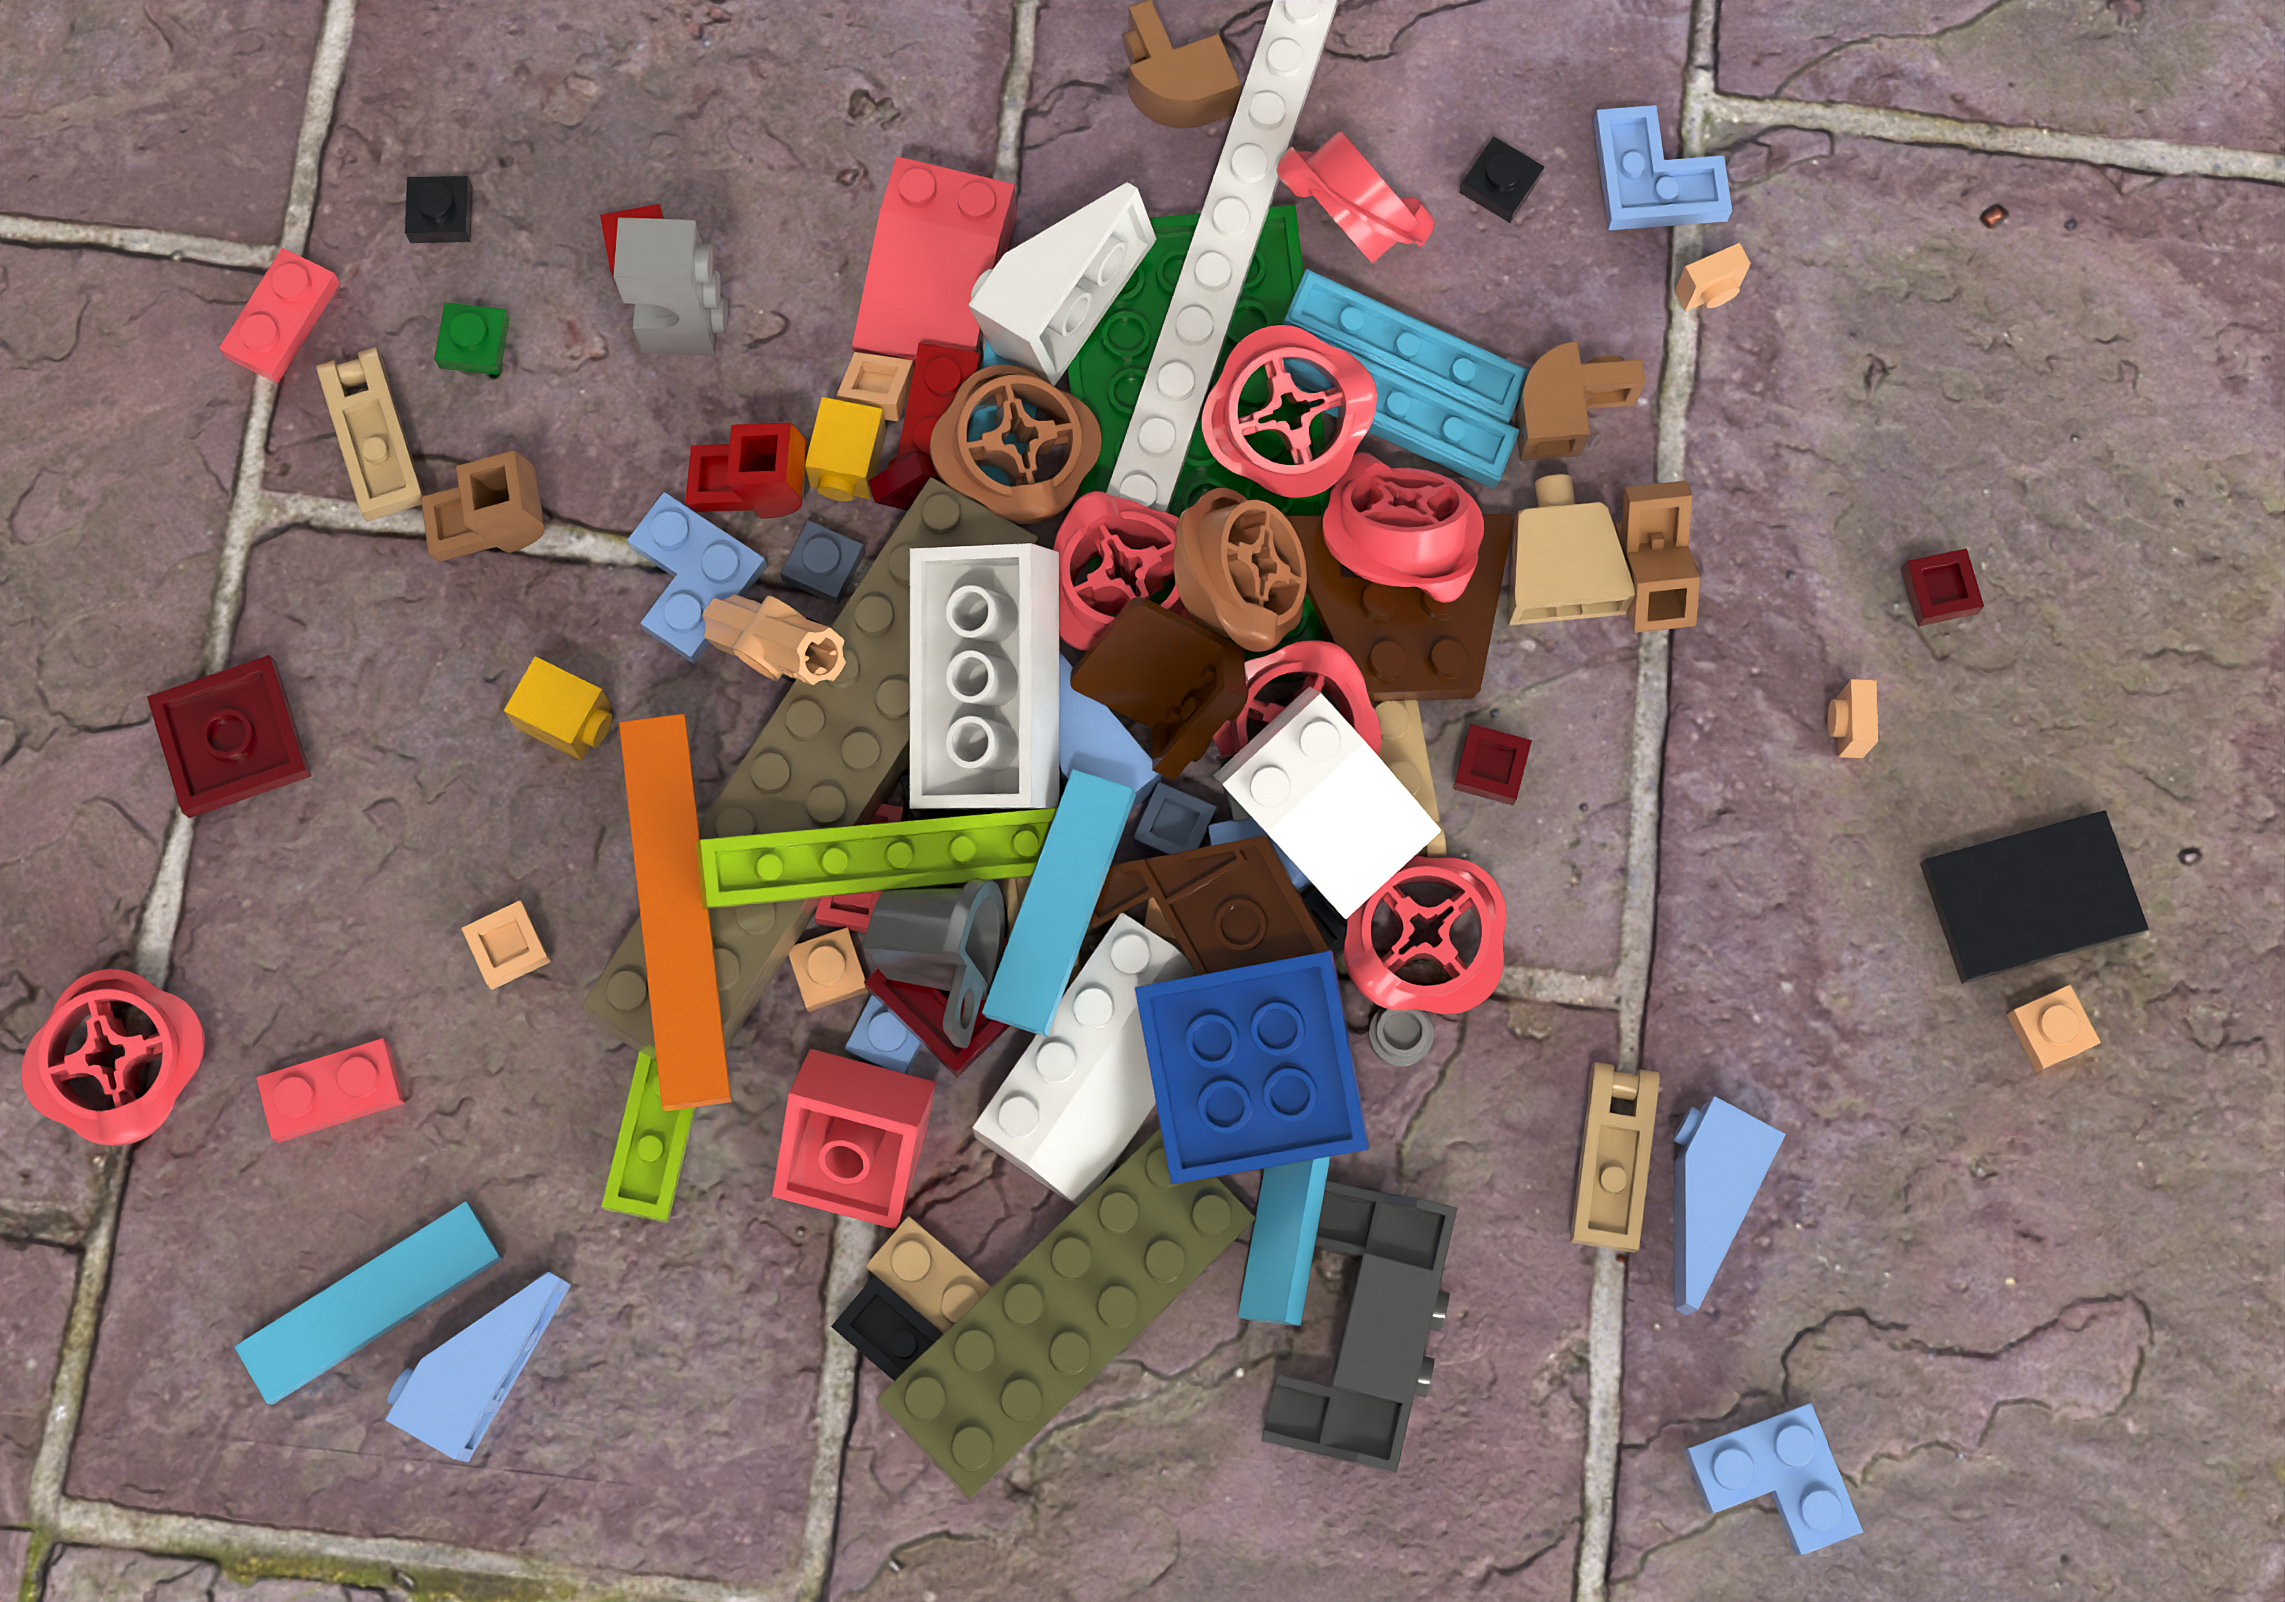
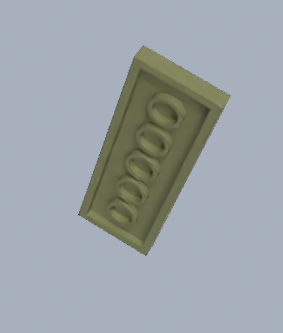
M1160 1128L877 1397L876 1403L969 1501L1256 1220V1217L1217 1177L1171 1185Z

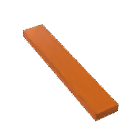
M685 713L619 722L661 1105L665 1112L732 1102L709 908L702 909L695 844V842L701 840Z

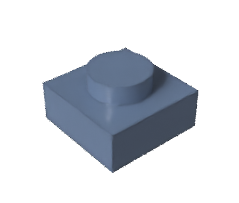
M807 520L780 572L782 581L839 606L866 553L864 544Z
M1158 781L1133 836V844L1159 856L1201 848L1209 830L1208 825H1211L1215 817L1217 806Z

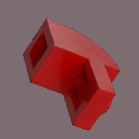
M791 422L731 425L729 444L691 445L685 504L694 512L753 510L761 519L782 517L798 511L803 501L807 440Z

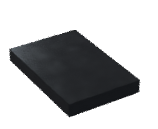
M2106 810L1926 858L1920 863L1961 984L2142 935L2149 930Z

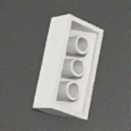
M1032 543L910 549V809L1038 810L1058 808L1059 552Z
M1121 913L1062 997L1048 1037L1038 1034L1035 1036L972 1127L975 1138L1066 1201L1078 1207L1104 1182L1156 1105L1135 987L1197 976L1188 959L1176 947L1126 914Z

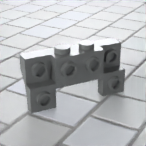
M1326 1180L1314 1248L1359 1260L1331 1380L1328 1387L1278 1374L1261 1442L1325 1459L1328 1457L1389 1474L1397 1473L1414 1396L1425 1398L1431 1382L1435 1358L1424 1356L1429 1330L1441 1332L1448 1308L1450 1293L1439 1290L1457 1207L1422 1198L1381 1193Z

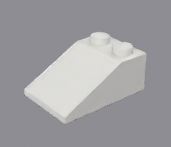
M1128 182L1124 183L1006 252L993 270H986L978 278L973 287L971 302L968 306L994 353L1016 366L1034 372L1051 385H1056L1157 240L1138 188Z
M1310 686L1213 775L1345 919L1442 831L1322 693Z

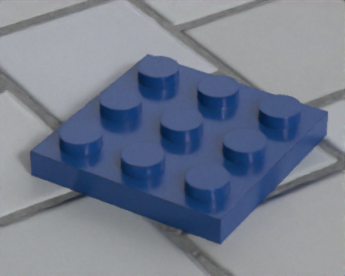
M1332 950L1135 987L1171 1185L1364 1151L1370 1148Z

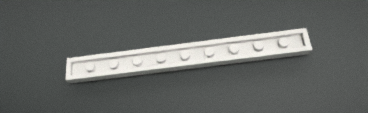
M1273 0L1106 494L1135 501L1156 511L1166 513L1169 511L1279 182L1276 172L1277 165L1291 146L1338 5V0Z

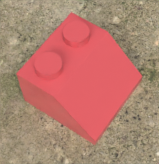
M810 1049L788 1095L772 1197L897 1230L903 1218L927 1133L936 1082Z

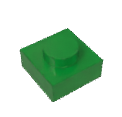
M445 302L434 357L439 369L500 375L510 321L506 310Z

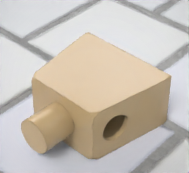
M1556 474L1538 479L1535 482L1538 508L1518 511L1512 528L1507 609L1508 625L1625 615L1635 597V589L1607 505L1601 502L1575 504L1572 477L1569 475Z

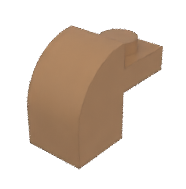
M1146 0L1129 6L1128 32L1122 33V41L1131 64L1129 65L1128 95L1134 105L1151 120L1161 125L1182 129L1200 127L1234 115L1240 100L1241 83L1219 34L1173 49L1152 0Z
M1578 341L1561 344L1542 355L1528 373L1517 404L1515 424L1516 428L1520 430L1517 436L1520 461L1581 456L1590 435L1587 409L1635 406L1645 385L1643 360L1624 361L1623 357L1618 355H1604L1591 359L1587 364H1581Z
M515 450L456 466L459 487L421 497L429 556L439 562L498 547L506 553H511L536 542L541 538L545 530L536 468L529 460Z
M1687 480L1624 487L1622 522L1616 523L1615 530L1635 589V597L1627 610L1634 633L1696 626L1700 574L1689 549L1693 495Z

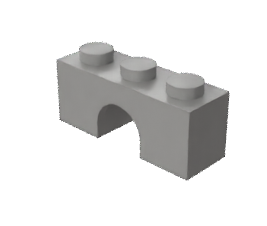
M618 218L614 280L623 303L635 304L633 330L642 353L715 355L717 333H726L728 302L726 296H720L719 271H713L711 244H702L696 221Z

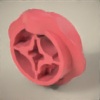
M1341 130L1315 153L1308 151L1298 152L1291 146L1278 162L1277 175L1290 192L1297 197L1314 196L1372 264L1397 242L1404 244L1417 243L1419 247H1422L1434 230V218L1420 200L1414 197L1399 199Z
M1287 325L1265 327L1242 339L1228 356L1223 372L1216 385L1210 391L1203 407L1201 420L1202 437L1213 457L1231 472L1247 477L1266 490L1280 496L1290 498L1313 496L1332 487L1349 468L1354 452L1368 432L1375 415L1377 403L1376 384L1369 371L1358 359L1340 348L1333 347L1319 340L1308 331ZM1283 360H1295L1310 365L1326 378L1332 388L1310 394L1301 391L1293 383L1290 373H1286ZM1264 365L1268 378L1266 380L1268 387L1267 402L1259 411L1238 418V401L1242 388L1251 374ZM1286 394L1290 403L1300 402L1305 404L1311 401L1318 402L1316 407L1303 410L1304 414L1295 418L1296 428L1290 430L1287 421L1276 422L1272 420L1262 424L1258 422L1259 418L1273 414V410L1282 406L1281 395ZM1338 406L1335 432L1328 445L1313 458L1309 448L1311 444L1309 437L1311 420L1318 413ZM1263 430L1276 432L1282 437L1286 449L1290 450L1294 465H1282L1265 459L1252 449L1244 436Z
M1358 452L1353 455L1350 466L1345 474L1331 489L1329 505L1323 516L1322 532L1331 554L1356 575L1384 585L1418 587L1433 599L1442 603H1448L1461 596L1477 566L1478 550L1484 536V520L1475 500L1453 480L1438 473L1422 469L1390 468L1377 457L1367 452Z
M1101 491L1087 493L1074 503L1058 530L1053 548L1054 551L1059 552V638L1070 646L1087 652L1114 620L1115 617L1108 616L1107 614H1118L1128 601L1133 598L1142 597L1149 600L1151 595L1163 589V582L1175 577L1173 561L1178 517ZM1100 554L1101 566L1094 572L1086 575V582L1074 587L1076 579L1084 566ZM1115 569L1117 570L1120 578H1115ZM1175 585L1169 597L1160 606L1195 623L1186 610ZM1131 586H1136V596Z
M1325 641L1296 642L1265 657L1245 662V681L1249 689L1245 707L1235 720H1227L1212 737L1221 756L1239 752L1249 743L1246 731L1247 717L1252 719L1254 724L1264 729L1310 686L1320 693L1324 688L1331 695L1340 714L1365 740L1377 756H1379L1381 748L1379 719L1369 700L1361 671L1352 657L1342 647ZM1293 675L1305 678L1301 689L1294 693L1293 698L1285 707L1271 702L1265 704L1254 699L1258 691L1275 677Z
M1415 855L1348 917L1347 934L1344 942V961L1352 983L1369 1001L1391 1010H1423L1438 1014H1458L1479 1006L1493 993L1503 971V933L1506 925V906L1500 888L1485 870L1467 860L1459 858H1427ZM1414 883H1435L1449 888L1455 895L1436 907L1427 908L1418 905L1409 895L1406 897L1399 888ZM1384 901L1393 911V916L1398 920L1402 929V936L1391 947V950L1380 959L1372 944L1371 924L1378 907ZM1470 908L1478 924L1479 945L1477 954L1468 967L1458 956L1459 952L1451 943L1449 930L1459 920L1460 916ZM1446 913H1451L1442 921L1441 927L1437 932L1436 939L1440 945L1433 948L1430 944L1424 942L1418 947L1414 945L1406 953L1400 954L1409 946V941L1413 937L1415 929L1411 922L1418 919L1422 924L1427 925L1433 920L1437 922ZM1426 959L1432 961L1442 971L1445 970L1452 980L1438 985L1422 986L1403 981L1394 973L1413 960Z
M120 969L94 971L80 977L66 988L57 1000L52 1014L44 1026L32 1038L22 1062L21 1079L23 1089L28 1100L36 1110L47 1118L73 1129L83 1138L108 1146L132 1144L148 1137L165 1122L173 1109L177 1097L195 1075L204 1054V1029L197 1013L187 1002L178 996L155 987L145 978ZM122 1004L137 1006L151 1018L159 1033L150 1036L142 1034L137 1036L128 1035L123 1026L122 1019L114 1018L112 1006ZM91 1015L92 1018L86 1020L88 1036L85 1044L79 1051L65 1056L67 1044L73 1031L85 1017ZM111 1045L125 1048V1056L115 1060L116 1069L102 1065V1057L109 1055L112 1051ZM161 1053H163L161 1068L155 1082L141 1098L136 1100L135 1094L141 1092L138 1078L141 1069L146 1063L160 1058ZM95 1076L100 1081L105 1095L113 1097L115 1109L100 1111L91 1107L75 1093L69 1080L77 1077L87 1079Z

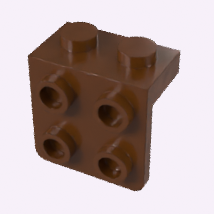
M1136 597L1128 601L1070 673V686L1074 691L1151 728L1152 771L1173 781L1191 761L1197 762L1203 757L1212 737L1227 720L1233 721L1240 715L1249 694L1245 681L1243 647L1142 597Z

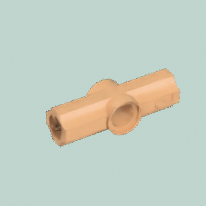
M735 594L726 599L713 598L702 614L706 629L704 638L717 649L737 656L748 666L773 681L778 682L783 674L811 685L826 679L834 681L846 664L843 657L844 639L830 627L807 620L795 609L772 596H767L762 604Z

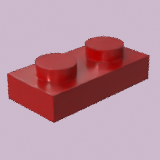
M924 343L918 344L898 455L910 451H919L930 456L929 447L933 429L937 421L954 401L961 385L971 375L979 371L980 353Z

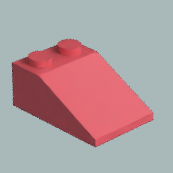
M896 156L879 212L852 342L853 351L913 360L914 365L919 343L978 353L983 332L968 304L971 302V293L978 278L986 270H993L1007 252L1017 218L1015 184Z

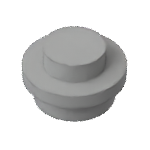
M1382 1007L1372 1018L1368 1037L1370 1046L1379 1059L1392 1066L1406 1067L1418 1063L1427 1055L1433 1043L1434 1030L1429 1016L1423 1010L1398 1011Z

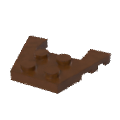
M1482 514L1484 536L1478 550L1477 566L1461 596L1448 603L1439 602L1420 588L1414 586H1390L1375 583L1362 577H1343L1341 575L1340 562L1331 554L1323 537V516H1285L1294 528L1304 552L1307 569L1305 596L1309 597L1322 625L1319 629L1322 639L1325 642L1337 644L1352 657L1364 678L1370 701L1473 699L1480 692L1514 523L1512 514Z
M1266 835L1110 866L1090 920L1092 928L1098 929L1116 919L1121 913H1126L1147 900L1154 898L1196 975L1331 951L1328 942L1271 840Z

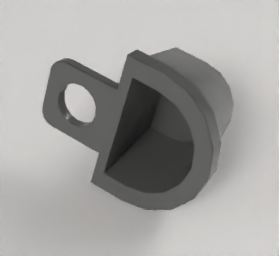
M975 878L966 883L964 888L887 890L881 894L875 904L863 944V949L886 979L950 991L943 1018V1030L956 1047L967 1048L970 1044L980 1001L987 1000L1002 959L1005 936L1004 899L999 885L992 880ZM963 998H965L963 1016L960 1021L961 1005Z

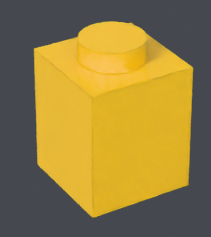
M826 397L821 398L805 462V469L811 488H816L820 495L836 501H852L854 496L871 499L872 493L868 480L877 475L887 434L883 409Z
M536 656L533 658L504 709V713L516 729L582 761L590 746L596 748L602 743L609 731L613 718L612 714L609 713L612 706L601 688Z

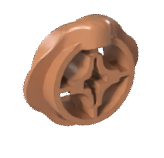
M994 365L977 371L961 385L954 401L940 417L933 429L929 447L930 457L939 477L956 492L976 500L994 514L1011 522L1033 524L1053 518L1062 512L1072 501L1083 478L1090 472L1098 459L1101 449V431L1094 414L1078 398L1058 390L1034 372L1023 367ZM1022 402L1040 409L1051 420L1038 421L1031 418L1025 412ZM997 405L998 412L994 418L996 429L982 433L978 441L967 442V424L969 419L978 410ZM1009 431L1010 434H1014L1017 443L1027 442L1028 445L1022 455L1018 454L1015 445H1004ZM1063 445L1064 456L1061 471L1052 479L1035 483L1034 474L1037 471L1036 457L1048 454L1053 446ZM995 466L1000 468L1007 475L1010 487L992 480L979 467Z
M1216 488L1206 492L1192 507L1185 509L1181 513L1176 527L1173 564L1176 586L1190 616L1199 626L1223 638L1230 637L1247 650L1262 652L1274 648L1289 631L1296 628L1299 624L1306 592L1307 569L1305 556L1300 540L1291 523L1271 504L1260 500H1247L1238 492L1228 488Z

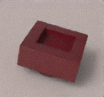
M910 451L894 457L889 461L886 470L868 480L875 503L905 511L909 510L930 477L948 486L934 469L931 457L919 451Z
M1967 548L1908 560L1901 568L1918 627L1976 615L1984 607Z
M1470 724L1452 789L1514 806L1532 740Z

